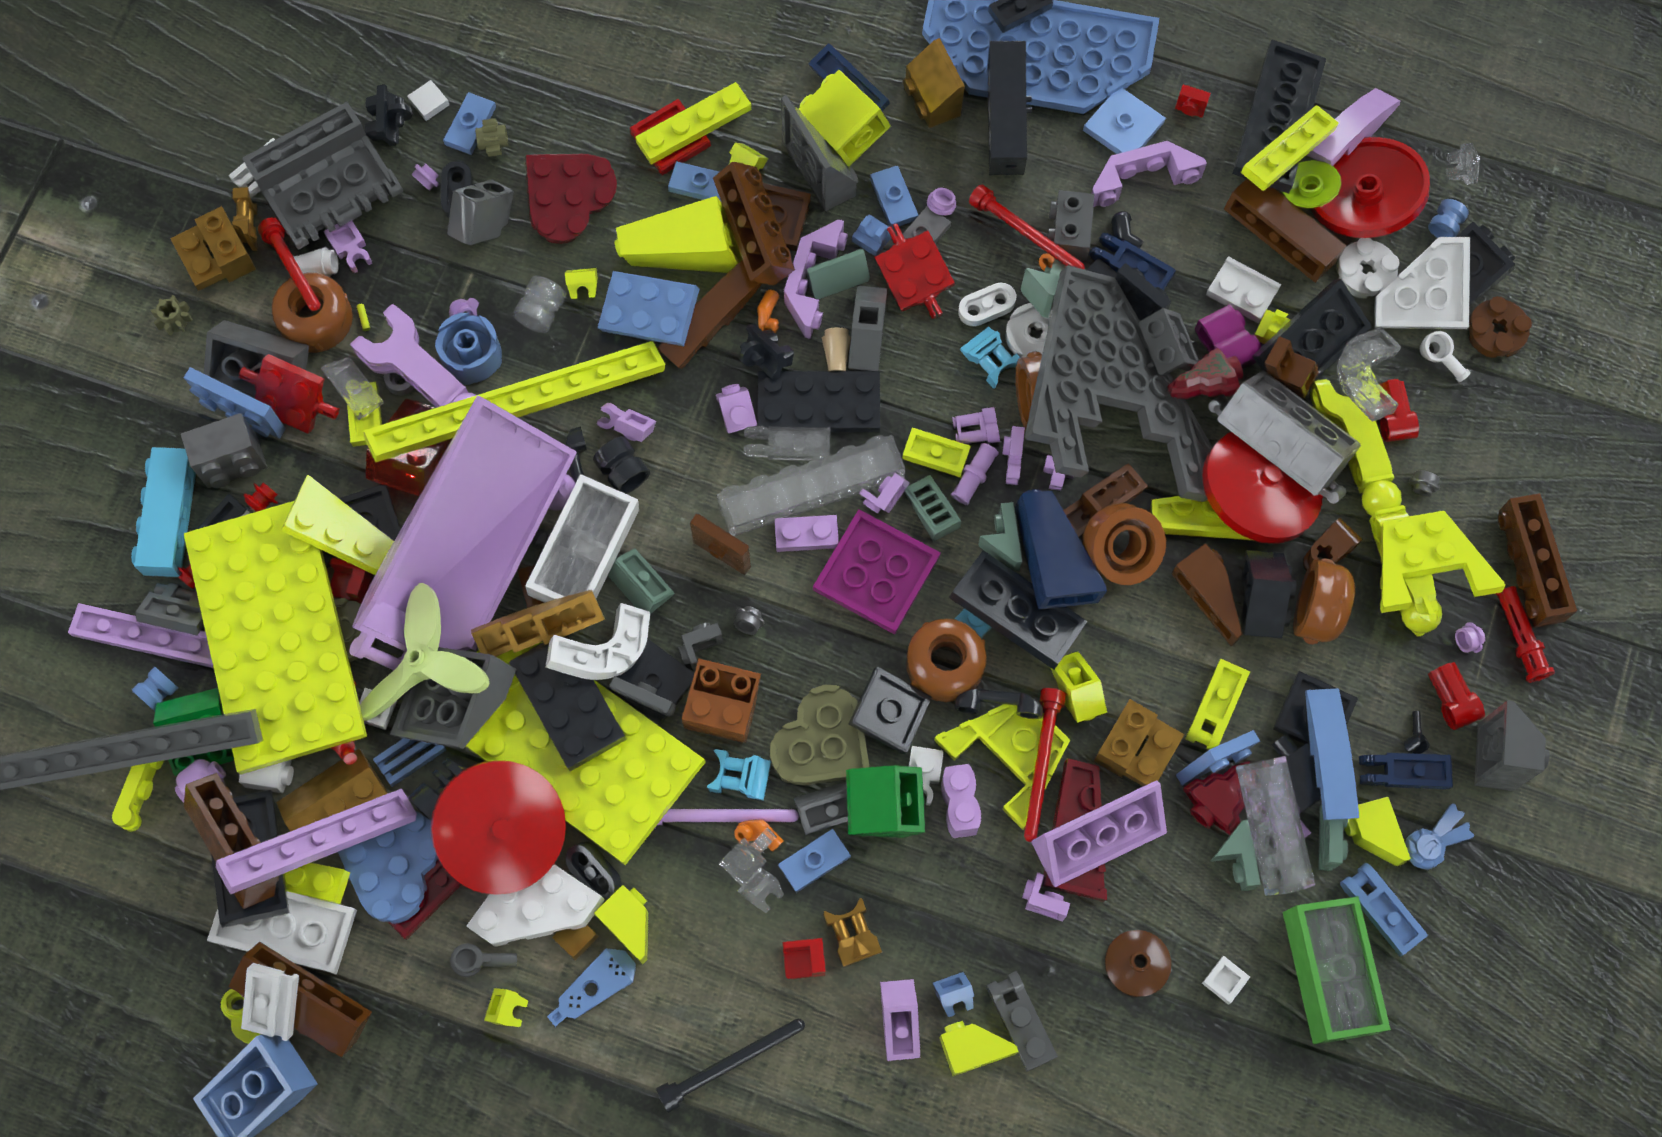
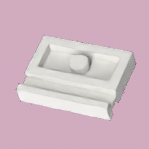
M1228 256L1206 295L1225 306L1230 304L1235 311L1238 310L1242 315L1259 323L1281 284Z
M256 963L251 964L247 968L241 1029L269 1037L274 1035L281 1036L282 1040L288 1041L293 1035L299 975L294 974L290 976L286 975L285 971Z

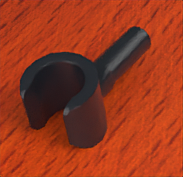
M1413 711V736L1404 741V746L1408 752L1413 751V754H1421L1428 750L1430 744L1422 734L1420 711Z

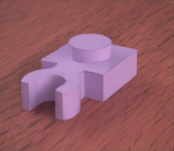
M353 221L341 227L338 224L334 225L336 229L332 232H329L328 229L323 231L338 257L342 259L347 256L346 260L352 272H358L355 266L357 259L362 258L368 265L372 264L368 252L362 249V247L366 246V243Z
M1012 426L1010 437L1004 436L1002 455H1008L1005 484L1018 485L1025 427Z

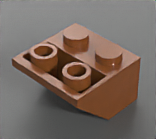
M698 659L682 716L684 728L746 744L754 715L761 674Z

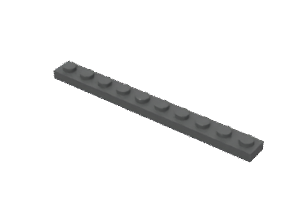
M256 709L0 755V790L257 744L263 741Z

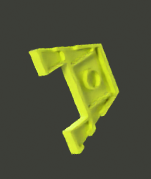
M1445 511L1383 521L1381 526V613L1410 608L1412 600L1404 581L1406 578L1463 569L1474 597L1501 593L1505 587L1504 581Z
M1003 704L978 718L968 720L952 730L938 734L934 741L954 761L977 739H980L1025 785L1002 808L1022 830L1025 829L1043 715L1041 719L1023 718L1016 714L1018 705ZM1056 725L1045 789L1070 742V739Z

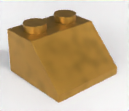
M938 38L930 43L906 66V77L903 79L906 93L908 96L912 95L916 102L915 109L921 120L925 119L929 128L961 116L965 86L941 39Z

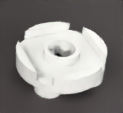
M1360 238L1357 242L1351 243L1344 249L1337 261L1336 270L1338 269L1339 279H1342L1353 296L1367 298V296L1378 295L1397 278L1399 259L1382 243L1373 241L1370 238ZM1361 264L1372 266L1374 273L1369 271L1367 274H1364Z
M1031 303L1018 307L1012 313L1007 323L1005 337L1007 345L1013 354L1017 353L1020 357H1027V354L1033 351L1043 354L1051 313L1049 318L1042 317ZM1030 328L1042 329L1041 338L1031 337L1029 335L1031 333Z

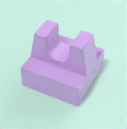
M1047 455L1043 472L1052 474L1049 489L1061 491L1065 477L1073 479L1074 476L1056 473L1053 457Z

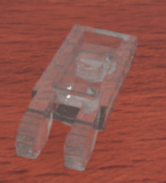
M750 426L744 430V436L747 438L769 439L768 446L763 444L744 446V455L768 457L769 460H830V428L772 426L766 428L764 426Z

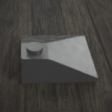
M787 95L781 97L782 142L824 211L855 197L858 178L853 168H847L841 157Z
M438 647V651L459 655L480 667L489 678V687L480 693H461L447 689L432 679L423 680L405 693L390 735L463 749L506 699L516 668L491 654Z

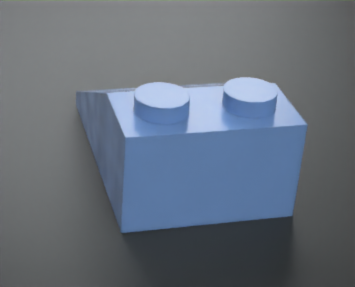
M258 1035L193 1099L217 1137H254L296 1106L318 1083L289 1040L284 1041L281 1036L277 1035L273 1037Z

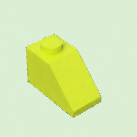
M1079 651L1064 656L1055 670L1051 668L1059 690L1066 692L1065 705L1077 723L1092 720L1098 715L1107 713L1101 680Z
M1389 797L1359 804V818L1348 819L1347 827L1344 828L1347 835L1352 836L1354 844L1394 866H1400L1409 861L1411 858Z
M622 885L594 914L644 964L647 961L648 911L643 905L647 900L634 887L629 891Z
M963 1021L944 1027L946 1033L941 1034L939 1037L952 1076L1016 1055L1019 1052L1015 1044L975 1024L965 1026Z

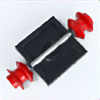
M264 482L260 486L254 483L256 491L252 495L244 494L245 502L249 505L246 507L232 495L228 494L197 529L251 514L254 511L258 512L267 509L270 503L279 504L275 500L278 494ZM191 565L187 568L178 567L182 572L179 578L190 588L194 589L195 583Z

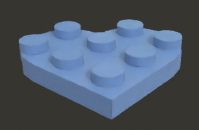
M416 812L417 816L414 822L338 851L346 871L350 872L349 878L361 905L371 917L381 922L396 924L410 919L419 911V905L424 899V892H427L424 875L434 868L438 857L431 838V820L419 812Z

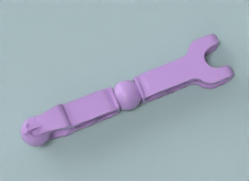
M393 304L383 312L388 325L393 329V333L388 340L382 343H372L363 336H358L350 343L356 356L373 372L399 374L436 408L476 396L473 393H468L464 385L419 346V335L413 320ZM565 475L549 509L563 510L576 484L569 475Z

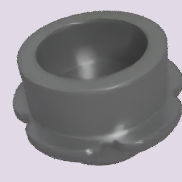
M1417 470L1414 477L1409 479V483L1413 486V491L1423 496H1431L1432 492H1437L1440 489L1438 485L1439 476L1428 471Z
M746 606L736 610L734 625L739 631L754 635L759 627L762 628L764 626L761 613L756 608Z

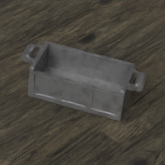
M1261 371L1243 382L1230 401H1228L1226 396L1221 395L1209 403V410L1219 416L1217 418L1218 422L1313 495L1321 494L1333 504L1345 496L1346 489L1338 485L1335 479L1361 447V443L1267 372ZM1329 486L1333 490L1329 491L1326 488Z

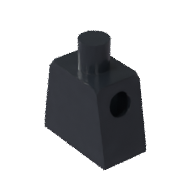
M1286 734L1272 744L1273 748L1282 758V761L1271 769V774L1285 801L1298 816L1321 800L1320 787L1317 788L1314 755H1311L1310 742L1298 749L1289 735Z

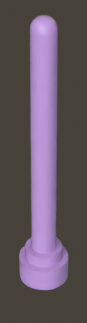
M669 809L657 825H663V822H743L747 820L795 822L798 820L799 814L794 809Z

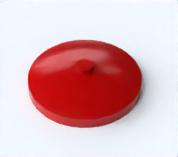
M1365 137L1349 155L1343 154L1333 165L1341 178V188L1338 195L1331 202L1321 207L1311 208V211L1321 224L1341 235L1355 238H1373L1394 233L1414 221L1428 201L1430 176L1427 165L1415 150L1404 143L1382 137Z
M1233 432L1223 436L1210 450L1205 459L1202 478L1207 499L1219 518L1238 534L1262 543H1284L1302 535L1318 517L1323 496L1321 494L1313 495Z
M505 760L482 762L456 775L439 795L431 819L433 847L444 869L465 887L477 892L494 895L517 892L540 880L557 860L564 843L566 830L563 805L557 792L548 780L530 767Z

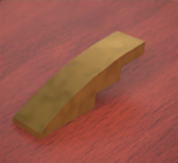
M591 589L501 617L471 629V634L480 653L491 654L496 657L510 650L516 653L542 641L544 644H548L553 635L564 637L603 621L605 618Z

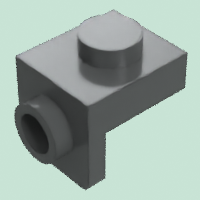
M702 623L695 626L692 632L681 635L683 646L678 648L684 665L690 663L693 672H695L698 663L695 653L723 643L718 623L712 625L710 623Z

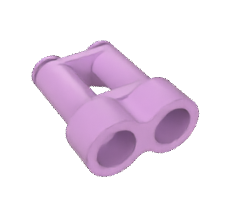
M994 407L984 408L979 413L952 417L954 429L957 427L958 435L957 433L955 434L957 442L963 444L987 441L988 444L1000 442ZM980 425V430L961 433L962 427Z

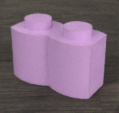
M969 764L946 767L941 782L942 796L948 805L946 824L953 838L976 835L981 822L980 806L974 797L976 779Z

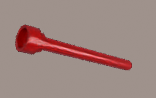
M982 184L974 189L969 198L971 206L978 211H990L1065 266L1069 265L1085 269L1081 261L998 203L994 192Z
M276 218L264 219L258 226V232L262 240L267 244L273 245L308 308L312 311H317L321 304L283 240L285 230L282 224Z
M1043 688L1040 694L1039 703L1043 706L1044 715L1024 838L1028 842L1037 838L1057 713H1060L1061 708L1065 707L1066 692L1054 688Z

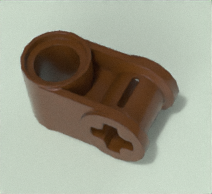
M1338 518L1303 558L1304 569L1307 571L1314 559L1320 560L1319 556L1323 557V559H1330L1337 564L1341 559L1349 555L1363 539L1341 518Z

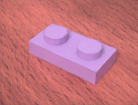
M837 515L776 518V551L835 549L839 543Z

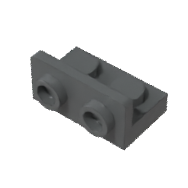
M1162 308L1139 322L1140 329L1159 375L1165 376L1177 368L1190 371L1191 367L1199 361L1179 313Z

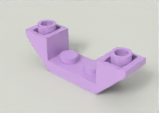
M1169 141L1111 155L1092 189L1091 194H1094L1093 207L1099 205L1101 207L1110 206L1119 200L1123 187L1120 178L1128 179L1136 173L1147 170L1150 172L1157 171L1165 165L1168 168L1174 185L1195 183L1203 176L1207 164L1206 160Z
M836 220L801 238L793 261L795 271L789 274L784 289V303L802 334L808 339H811L814 329L819 330L823 312L819 311V300L805 296L808 286V280L805 279L807 269L815 265L817 256L834 259L837 257L839 250L844 251L848 234L844 233V221Z

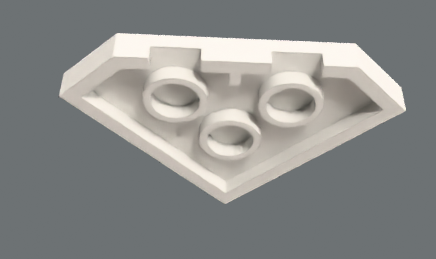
M1438 237L1397 278L1375 297L1374 328H1469L1470 237Z
M554 864L540 880L523 890L501 895L489 894L466 927L497 947L524 938L529 940L551 935L556 931L586 927L594 916V912L605 899Z

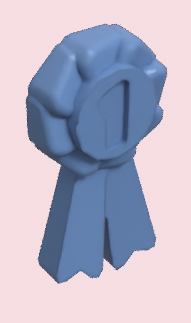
M1453 803L1448 806L1431 831L1422 828L1410 834L1405 841L1411 858L1410 862L1417 868L1430 870L1444 860L1445 848L1447 846L1473 838L1474 834L1469 831L1470 824L1468 822L1452 829L1465 813L1458 811Z

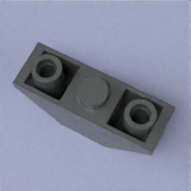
M857 287L851 332L849 371H879L887 288Z

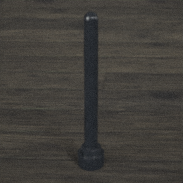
M799 1018L679 1084L674 1082L669 1085L667 1082L657 1087L656 1091L668 1113L680 1107L679 1103L684 1101L683 1097L803 1031L805 1022Z

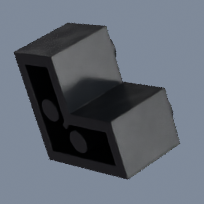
M1246 550L1242 572L1245 596L1240 619L1244 635L1282 638L1284 627H1289L1291 609L1288 608L1289 599L1295 598L1296 580L1291 579L1292 567L1287 565L1284 553Z

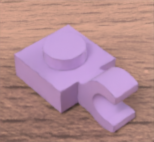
M606 403L601 407V411L609 414L610 419L601 417L597 421V425L601 428L610 429L615 426L614 430L622 433L627 439L640 442L653 432L656 421L631 409L624 412L612 403Z

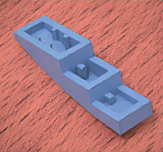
M1339 688L1306 690L1311 755H1314L1317 788L1320 787L1323 820L1359 818L1352 754Z

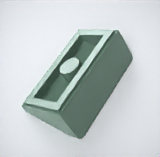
M859 249L809 267L807 269V280L813 297L819 300L868 282L870 275L864 250Z
M635 548L617 557L608 573L609 578L636 608L649 611L650 614L674 595L672 589Z

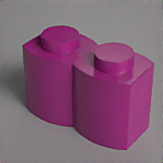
M1230 304L1198 320L1195 331L1208 352L1219 348L1226 358L1236 356L1242 369L1256 363L1252 355L1261 348L1260 342L1256 336L1250 335L1245 329L1243 315L1238 310L1235 311Z

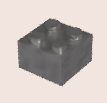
M242 413L181 433L190 466L207 488H220L229 484L231 480L240 477H252L257 475L260 470L267 468L258 437Z

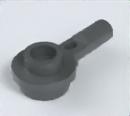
M466 943L454 949L451 954L450 963L456 974L462 977H470L477 974L482 967L517 966V953H482L474 944Z

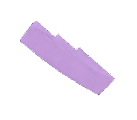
M1377 88L1373 89L1335 118L1339 122L1336 130L1309 152L1307 156L1333 166L1343 154L1349 155L1365 137H1371L1400 105V100Z

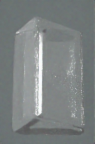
M350 357L321 367L326 378L358 420L384 404V401Z

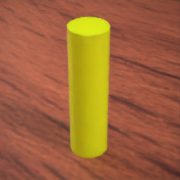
M358 304L357 310L363 331H369L370 325L364 304Z

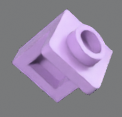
M732 384L721 388L722 393L716 394L721 408L727 433L757 426L748 389L740 387L739 384Z

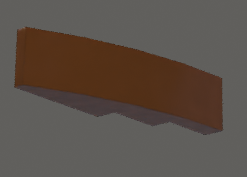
M741 260L695 305L685 345L678 346L661 343L657 349L677 367L683 369L701 346L706 347L724 324L728 326L762 283L750 281L744 262Z
M1128 463L1087 490L1078 501L1063 511L1079 539L1082 540L1086 525L1099 510L1116 503H1130L1146 490L1148 485Z

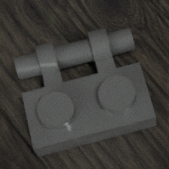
M157 583L154 593L149 592L135 612L136 622L198 636L204 626L197 592L183 589L181 585L169 583L168 585Z

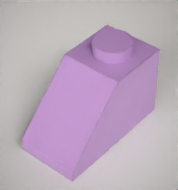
M914 979L880 982L887 1061L920 1058L918 1004Z

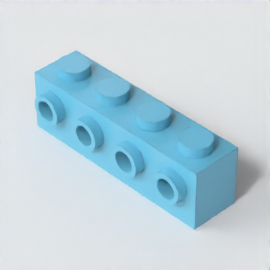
M152 447L151 456L147 458L145 463L147 482L146 487H143L141 490L143 509L142 515L137 518L136 522L138 542L137 546H134L132 549V563L143 576L179 577L182 572L178 567H183L186 546L183 533L188 532L196 473L190 466L185 449Z

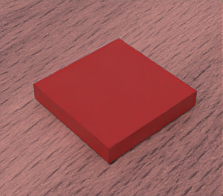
M677 99L629 128L630 133L636 140L635 137L682 112L686 108ZM705 135L653 164L663 176L674 169L676 161L686 162L711 147V142Z

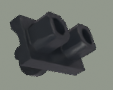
M385 84L378 85L377 94L366 98L367 112L372 116H376V120L365 124V133L372 141L385 140L390 146L398 145L399 128L403 127L404 121L412 118V108L404 104L403 98L390 93Z
M755 323L747 325L748 339L740 345V361L747 367L757 364L771 379L780 378L781 369L792 365L794 350L788 345L779 347L777 345V334L771 329L762 331Z

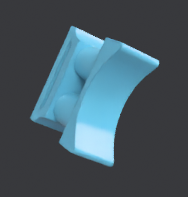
M988 326L961 347L960 351L969 361L976 364L979 363L989 374L986 381L995 389L998 384L999 374L1005 369L1016 368L1020 356L1016 353L1012 357L1001 344L1000 333ZM993 353L1002 365L998 367L988 356L989 354Z
M715 749L714 752L720 761V771L717 778L707 785L708 790L715 793H722V788L736 790L745 794L748 798L764 800L771 760L755 755L745 759L729 757L727 751ZM726 770L742 772L741 778L725 776Z

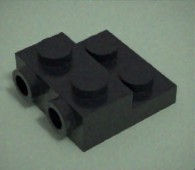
M1474 221L1456 236L1470 237L1469 306L1515 269V263L1513 262L1515 256L1505 246L1499 248L1492 241L1494 238L1492 232L1483 224L1479 227Z

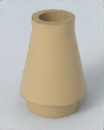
M839 327L828 328L825 330V336L822 337L828 371H846L851 344L849 330Z

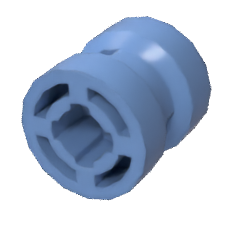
M1444 199L1437 209L1438 215L1432 218L1428 229L1437 238L1456 237L1460 231L1459 225L1464 223L1469 211L1464 204L1457 200Z
M154 667L148 673V678L143 683H138L132 691L155 711L156 704L162 702L167 695H172L178 687Z

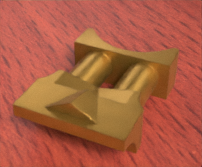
M248 187L233 188L236 216L233 217L232 225L241 241L248 243L252 251H257L256 228L253 226V215H257V203H252Z
M862 898L859 899L856 907L847 914L833 915L824 911L827 926L832 925L839 944L837 953L843 967L882 953L877 937L870 932L863 913H866V908ZM851 918L856 936L850 937L844 920Z

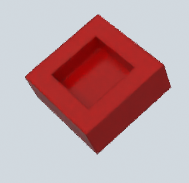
M1183 84L1175 109L1189 116L1196 115L1203 118L1211 93Z

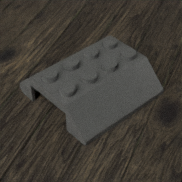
M348 102L337 106L242 158L268 204L298 250L309 244V238L313 241L319 239L318 231L326 228L329 232H332L336 229L335 224L341 227L361 216L362 209L365 212L372 210L371 202L379 199L382 203L388 201V195L394 198L404 192L392 170L386 167L366 136L360 120Z

